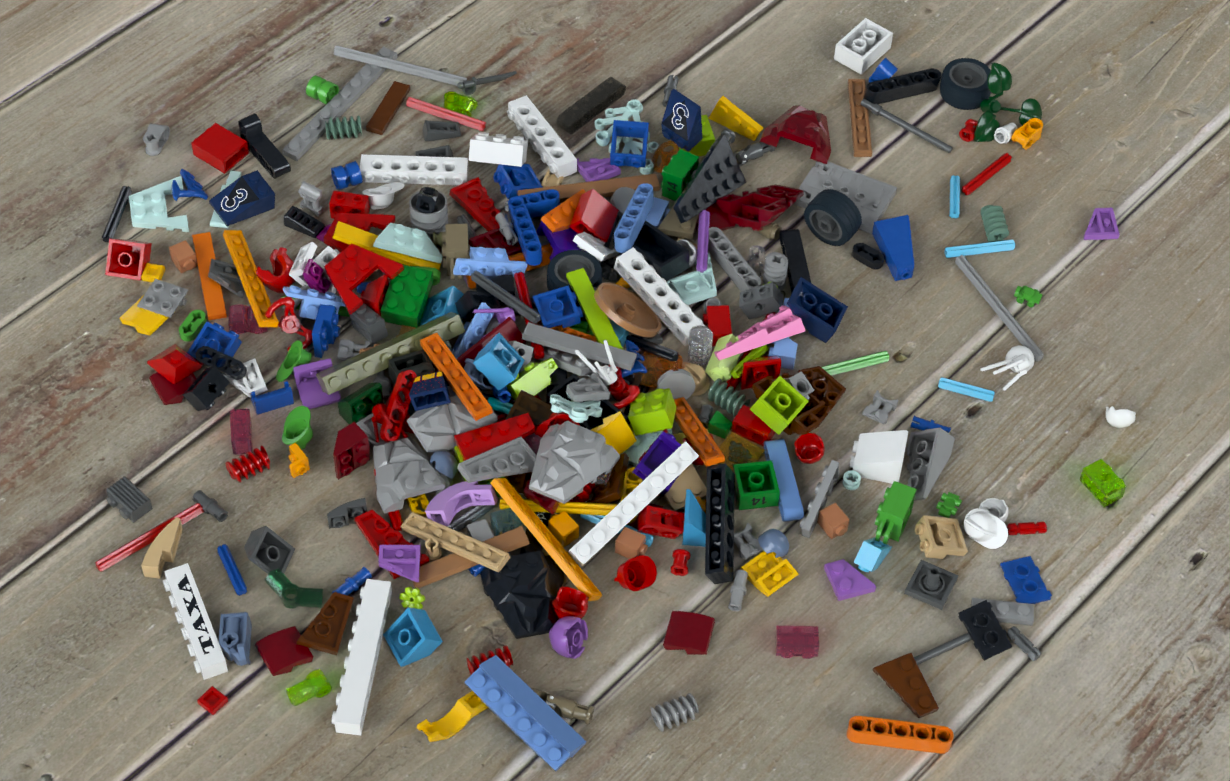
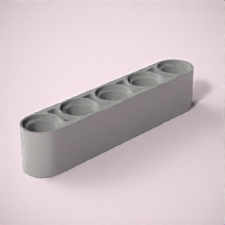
M717 227L709 228L708 251L739 290L743 292L761 286L760 277L725 234Z

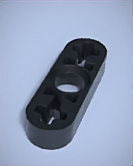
M202 346L196 351V359L202 365L207 367L215 366L222 374L233 379H242L247 373V368L241 361L208 346ZM208 353L212 357V361L207 357L203 358L202 355ZM224 358L226 360L225 365L217 367L218 360ZM230 366H232V367H234V368H236V369L240 368L241 370H240L239 372H238V371L234 372V371L230 368Z

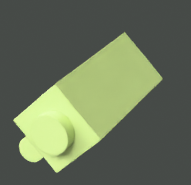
M729 334L718 339L705 370L712 380L716 381L720 378L723 382L731 379L730 371L736 366L740 354L718 360L714 352L724 349L729 342L735 343L739 340L738 336L735 337L733 334Z

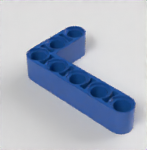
M554 189L515 196L508 200L511 223L514 226L527 264L531 266L539 265L542 262L541 243L531 218L544 216L560 205L559 192Z

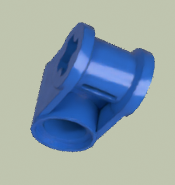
M885 58L870 76L869 83L891 78L898 68Z

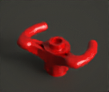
M287 296L278 299L269 306L265 316L270 318L276 309L285 305L284 315L281 316L278 326L284 333H296L304 336L306 339L302 342V345L306 349L313 342L312 330L304 328L294 313L295 302L291 297Z
M616 367L618 371L615 373L618 378L613 384L609 385L608 390L615 400L618 401L613 405L621 409L631 404L640 394V389L636 385L629 386L622 378L621 368Z

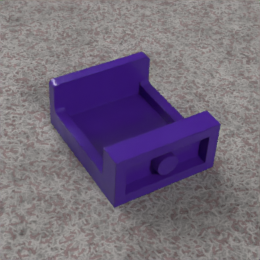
M541 221L536 233L538 236H546L552 246L553 252L549 257L550 260L567 250H582L573 241L578 233L572 228L553 233Z
M663 431L632 472L644 481L681 444L676 441L672 434ZM678 476L660 494L664 496Z

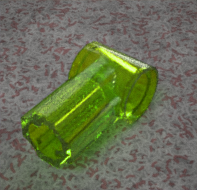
M317 669L310 672L304 681L286 689V693L292 705L297 706L315 696L317 698L326 696L332 690V686L322 670Z

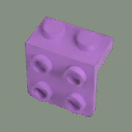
M331 358L293 367L296 387L303 406L312 409L341 401L339 391L330 395L323 392L316 376L317 373L333 366Z

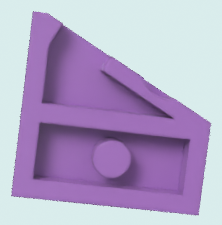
M590 158V161L579 162V159H577V170L586 182L607 180L621 174L619 166L610 165V158Z
M1095 208L1088 228L1085 231L1084 240L1118 239L1120 234L1113 208Z
M379 545V567L414 582H419L420 545Z
M844 559L824 565V570L838 601L875 592V584Z

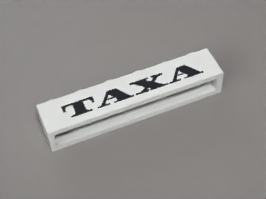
M188 563L164 571L166 579L162 581L166 592H171L169 600L172 608H177V612H175L178 624H183L184 628H181L184 640L188 639L190 642L187 648L190 656H195L196 661L193 663L197 674L201 672L205 680L228 672L225 657Z

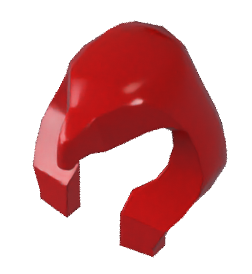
M280 247L279 250L274 249L270 255L273 274L270 270H262L259 266L256 270V275L263 282V285L277 293H284L283 287H290L296 281L289 275L294 262L286 254L287 249Z

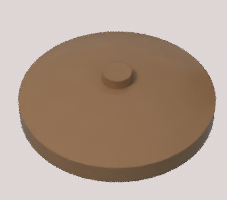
M602 283L594 293L595 300L601 310L612 321L638 336L650 338L657 335L662 327L661 320L641 297L625 287L614 283Z

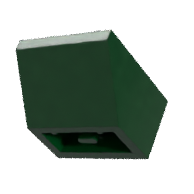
M379 382L368 383L339 401V415L348 424H351L353 422L357 423L372 414L374 406L383 404L382 385Z

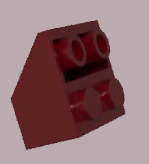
M355 422L339 430L337 433L333 456L336 478L338 480L348 476L353 470L364 466L370 461L368 436Z

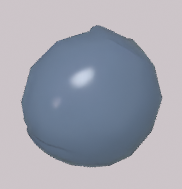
M434 452L430 463L432 464L434 461L437 471L453 479L458 471V460L449 452Z
M769 529L758 538L761 548L767 554L775 552L776 558L787 555L789 542L781 531Z

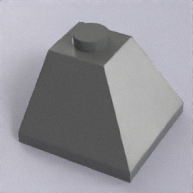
M267 526L251 531L244 546L248 559L277 582L281 581L295 551L293 546Z

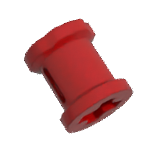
M968 119L965 122V127L959 132L962 140L970 142L974 139L978 121Z
M683 549L674 550L671 573L677 576H685L688 574L687 563L691 555Z

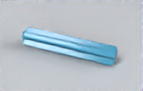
M953 175L950 180L949 216L957 219L960 214V177Z
M944 377L940 378L938 387L941 389L989 402L993 401L995 392L992 390Z

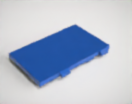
M1031 556L1000 563L1004 577L1008 580L1016 597V602L1036 604L1051 600L1052 595L1050 591H1047L1038 573L1040 570L1038 566H1035Z

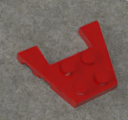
M338 213L323 240L326 245L337 249L341 253L349 244L333 239L338 221L369 232L371 227L384 230L390 222L394 223L396 221L395 215Z
M352 243L324 266L327 275L338 291L350 315L363 305V300L353 293L352 290L368 276L379 269L393 280L404 270L402 264Z

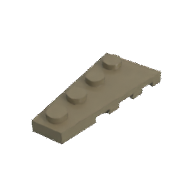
M672 207L657 229L668 236L693 239L699 214L687 222L680 223Z

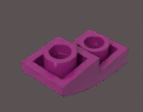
M308 259L303 271L304 279L311 289L325 294L328 292L331 282L322 275L324 269L312 259Z

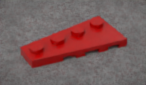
M373 509L355 517V523L378 557L379 545H414L405 540L400 532L392 529L390 524ZM420 553V566L429 562V557L426 554ZM388 570L393 579L400 577V575Z

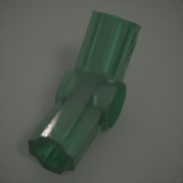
M279 568L272 570L265 578V582L280 597L286 608L294 609L298 606L322 608L323 589L298 587L292 584ZM289 594L296 595L293 599H289L286 596Z

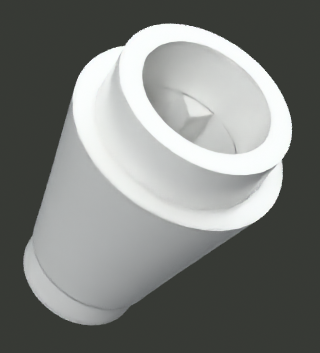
M1009 123L997 128L994 134L995 140L1000 144L1008 143L1017 129V125Z

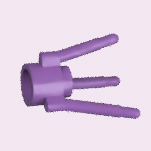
M511 307L473 310L474 313H494L492 318L497 317L499 323H502L508 317L512 318L515 322V313Z

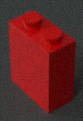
M217 123L207 128L204 133L191 142L194 156L224 174L249 154L246 140Z
M591 189L581 195L569 227L578 234L586 232L606 243L619 210L596 190Z

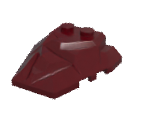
M795 105L765 128L760 142L777 147L780 138L783 137L813 147L810 159L827 164L831 154L827 117L824 114Z
M775 184L757 188V192L749 193V191H742V196L728 194L716 199V203L722 212L728 213L730 223L759 231L771 225L772 222L804 195V190Z

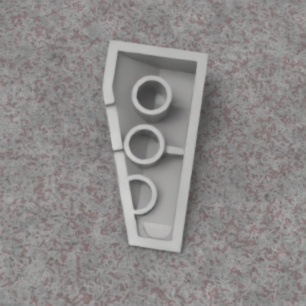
M942 428L916 431L910 434L907 446V455L909 456L910 463L907 464V470L910 471L908 486L917 489L914 501L927 498L951 456L955 438Z

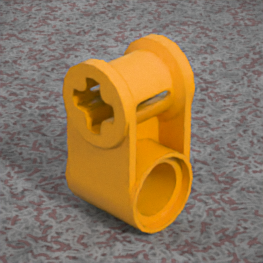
M1038 118L1030 119L1023 126L1015 130L1011 140L1021 144L1023 149H1029L1032 144L1041 138L1043 122Z

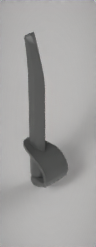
M513 71L478 79L472 77V80L459 82L457 87L462 89L464 94L471 95L476 91V85L502 81L517 74V72Z

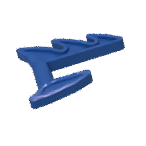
M181 169L180 174L188 190H180L176 180H173L171 189L174 200L177 201L180 197H200L207 200L208 195L202 190L203 186L194 180L195 176Z
M626 340V350L636 353L637 358L631 371L621 370L622 378L633 373H647V369L638 361L645 360L641 354L636 352L639 350L638 346Z

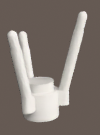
M604 340V345L610 367L608 365L601 367L596 361L594 363L597 367L596 369L579 350H575V353L594 373L598 374L605 385H611L617 380L618 377L615 372L618 369L614 364L607 340Z
M1021 354L1020 356L1016 355L1010 359L983 367L980 371L1006 365L993 371V374L996 375L1010 368L1015 373L1019 372L1003 387L1005 391L1027 373L1026 369L1030 367V364L1025 355Z

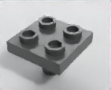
M920 560L904 594L942 610L959 575Z

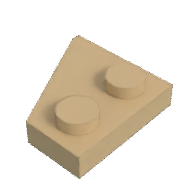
M692 463L678 476L664 496L672 511L678 512L685 508L686 489H690L695 497L699 496L701 500L706 498L707 489Z

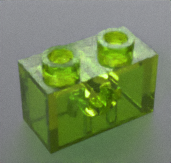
M1102 459L1086 466L1082 470L1080 481L1104 507L1123 497L1126 489L1124 481Z

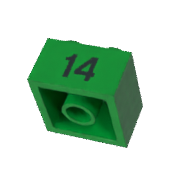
M682 149L672 156L670 163L664 166L661 173L663 176L661 183L662 196L675 202L677 201L688 183L693 180L691 176L692 172L698 168L699 156Z
M772 460L733 465V472L735 474L734 491L739 510L778 506L780 491Z

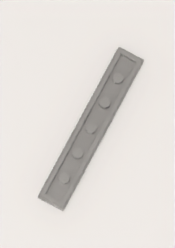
M529 322L522 334L523 340L577 355L575 350H579L588 359L610 365L605 345ZM609 346L615 366L631 371L637 354Z

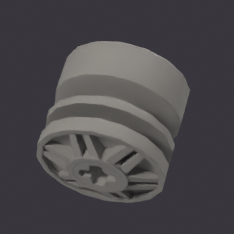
M420 191L413 194L409 200L411 228L425 231L429 237H433V232L436 234L445 232V224H448L446 196L438 191L439 194L434 211L425 214L419 212L416 208Z

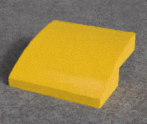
M142 296L119 319L122 324L135 327L138 333L151 336L169 317L137 307L143 298Z
M621 411L604 418V424L591 429V431L603 435L606 438V444L613 446L619 455L637 441Z
M763 551L743 565L740 570L748 572L747 579L760 592L769 597L799 574L787 559L776 558L775 552L767 554Z

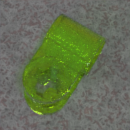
M453 91L444 94V108L472 117L473 110L478 106L474 98Z

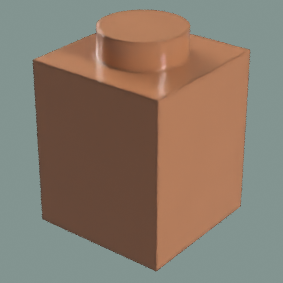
M186 240L169 247L171 260L180 273L198 266L196 254Z
M834 503L819 511L817 523L833 539L844 535L848 531L849 518Z
M625 526L615 541V553L628 559L644 555L648 547L646 545V535Z

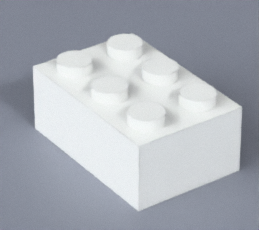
M865 18L836 44L834 60L862 75L891 48L893 33Z
M478 132V134L470 139L469 161L522 167L527 158L528 140H524V137L521 136L506 138V135L503 134L489 136V133Z

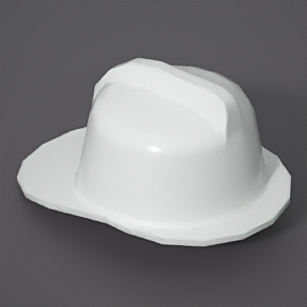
M401 182L389 183L363 190L362 193L369 196L371 209H384L393 202L394 193L403 189L405 185Z
M981 508L973 509L965 516V532L974 541L989 549L999 548L1006 542L1008 529L1005 523L998 517Z

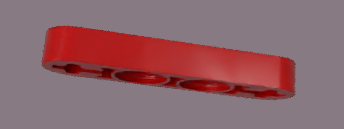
M413 370L401 371L397 377L386 410L392 425L396 424V426L390 428L385 419H383L380 437L385 442L396 441L400 435L411 402L409 393L417 377ZM405 376H408V379H410V382H407V379L405 378ZM400 391L403 392L405 395V400L403 402L399 401L398 394ZM394 409L399 412V418L397 420L393 419L392 412ZM390 429V432L392 433V436H389V433L387 432V430Z

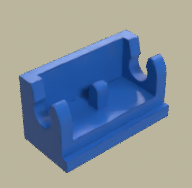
M288 381L284 382V388L255 396V391L250 392L251 401L257 415L294 404L293 392L291 387H289Z

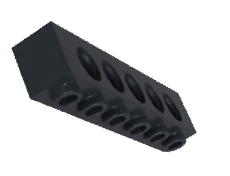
M726 463L707 467L705 575L714 584L732 582L734 571L735 474Z

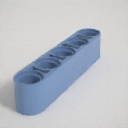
M643 183L637 187L614 232L615 250L619 253H625L632 248L654 204L653 186L651 184Z
M785 440L764 441L766 461L772 460L780 491L778 507L782 521L801 520L804 517V511Z

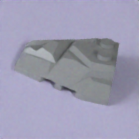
M449 385L447 387L451 403L418 410L408 418L407 423L426 452H450L451 449L457 446L454 435L496 423L498 421L496 414L493 411L492 414L475 421Z
M565 421L561 425H552L540 440L529 489L565 504L581 493L583 487L588 483H595L598 476L603 473L608 474L620 459V455L613 446L606 444V438L599 433L570 421Z
M410 436L373 446L374 468L376 470L375 483H377L376 496L384 514L403 509L404 499L433 491L439 494L444 489L455 485L451 478L435 469L436 463L434 461L432 464L430 463L431 457Z

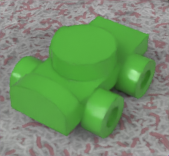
M1018 286L1014 294L1017 297L1016 301L1022 304L1024 300H1027L1029 307H1034L1035 303L1039 304L1043 295L1037 289L1027 286Z
M950 492L948 494L943 493L941 500L944 502L939 501L936 509H939L938 515L950 518L951 515L955 516L958 510L955 506L960 507L962 502L959 499L960 496Z

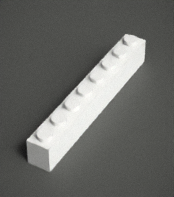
M685 441L578 541L568 553L580 568L696 460L699 455Z
M366 579L365 587H361L360 599H362V602L357 605L356 616H358V619L353 622L352 627L354 637L349 640L348 644L350 655L345 657L344 669H346L345 675H341L340 679L342 690L341 693H337L336 697L338 708L332 714V724H335L336 733L362 734L392 596L390 581Z

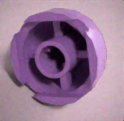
M566 616L557 620L549 632L550 642L554 651L563 657L578 658L585 649V647H581L583 640L588 638V628L585 620L573 616Z

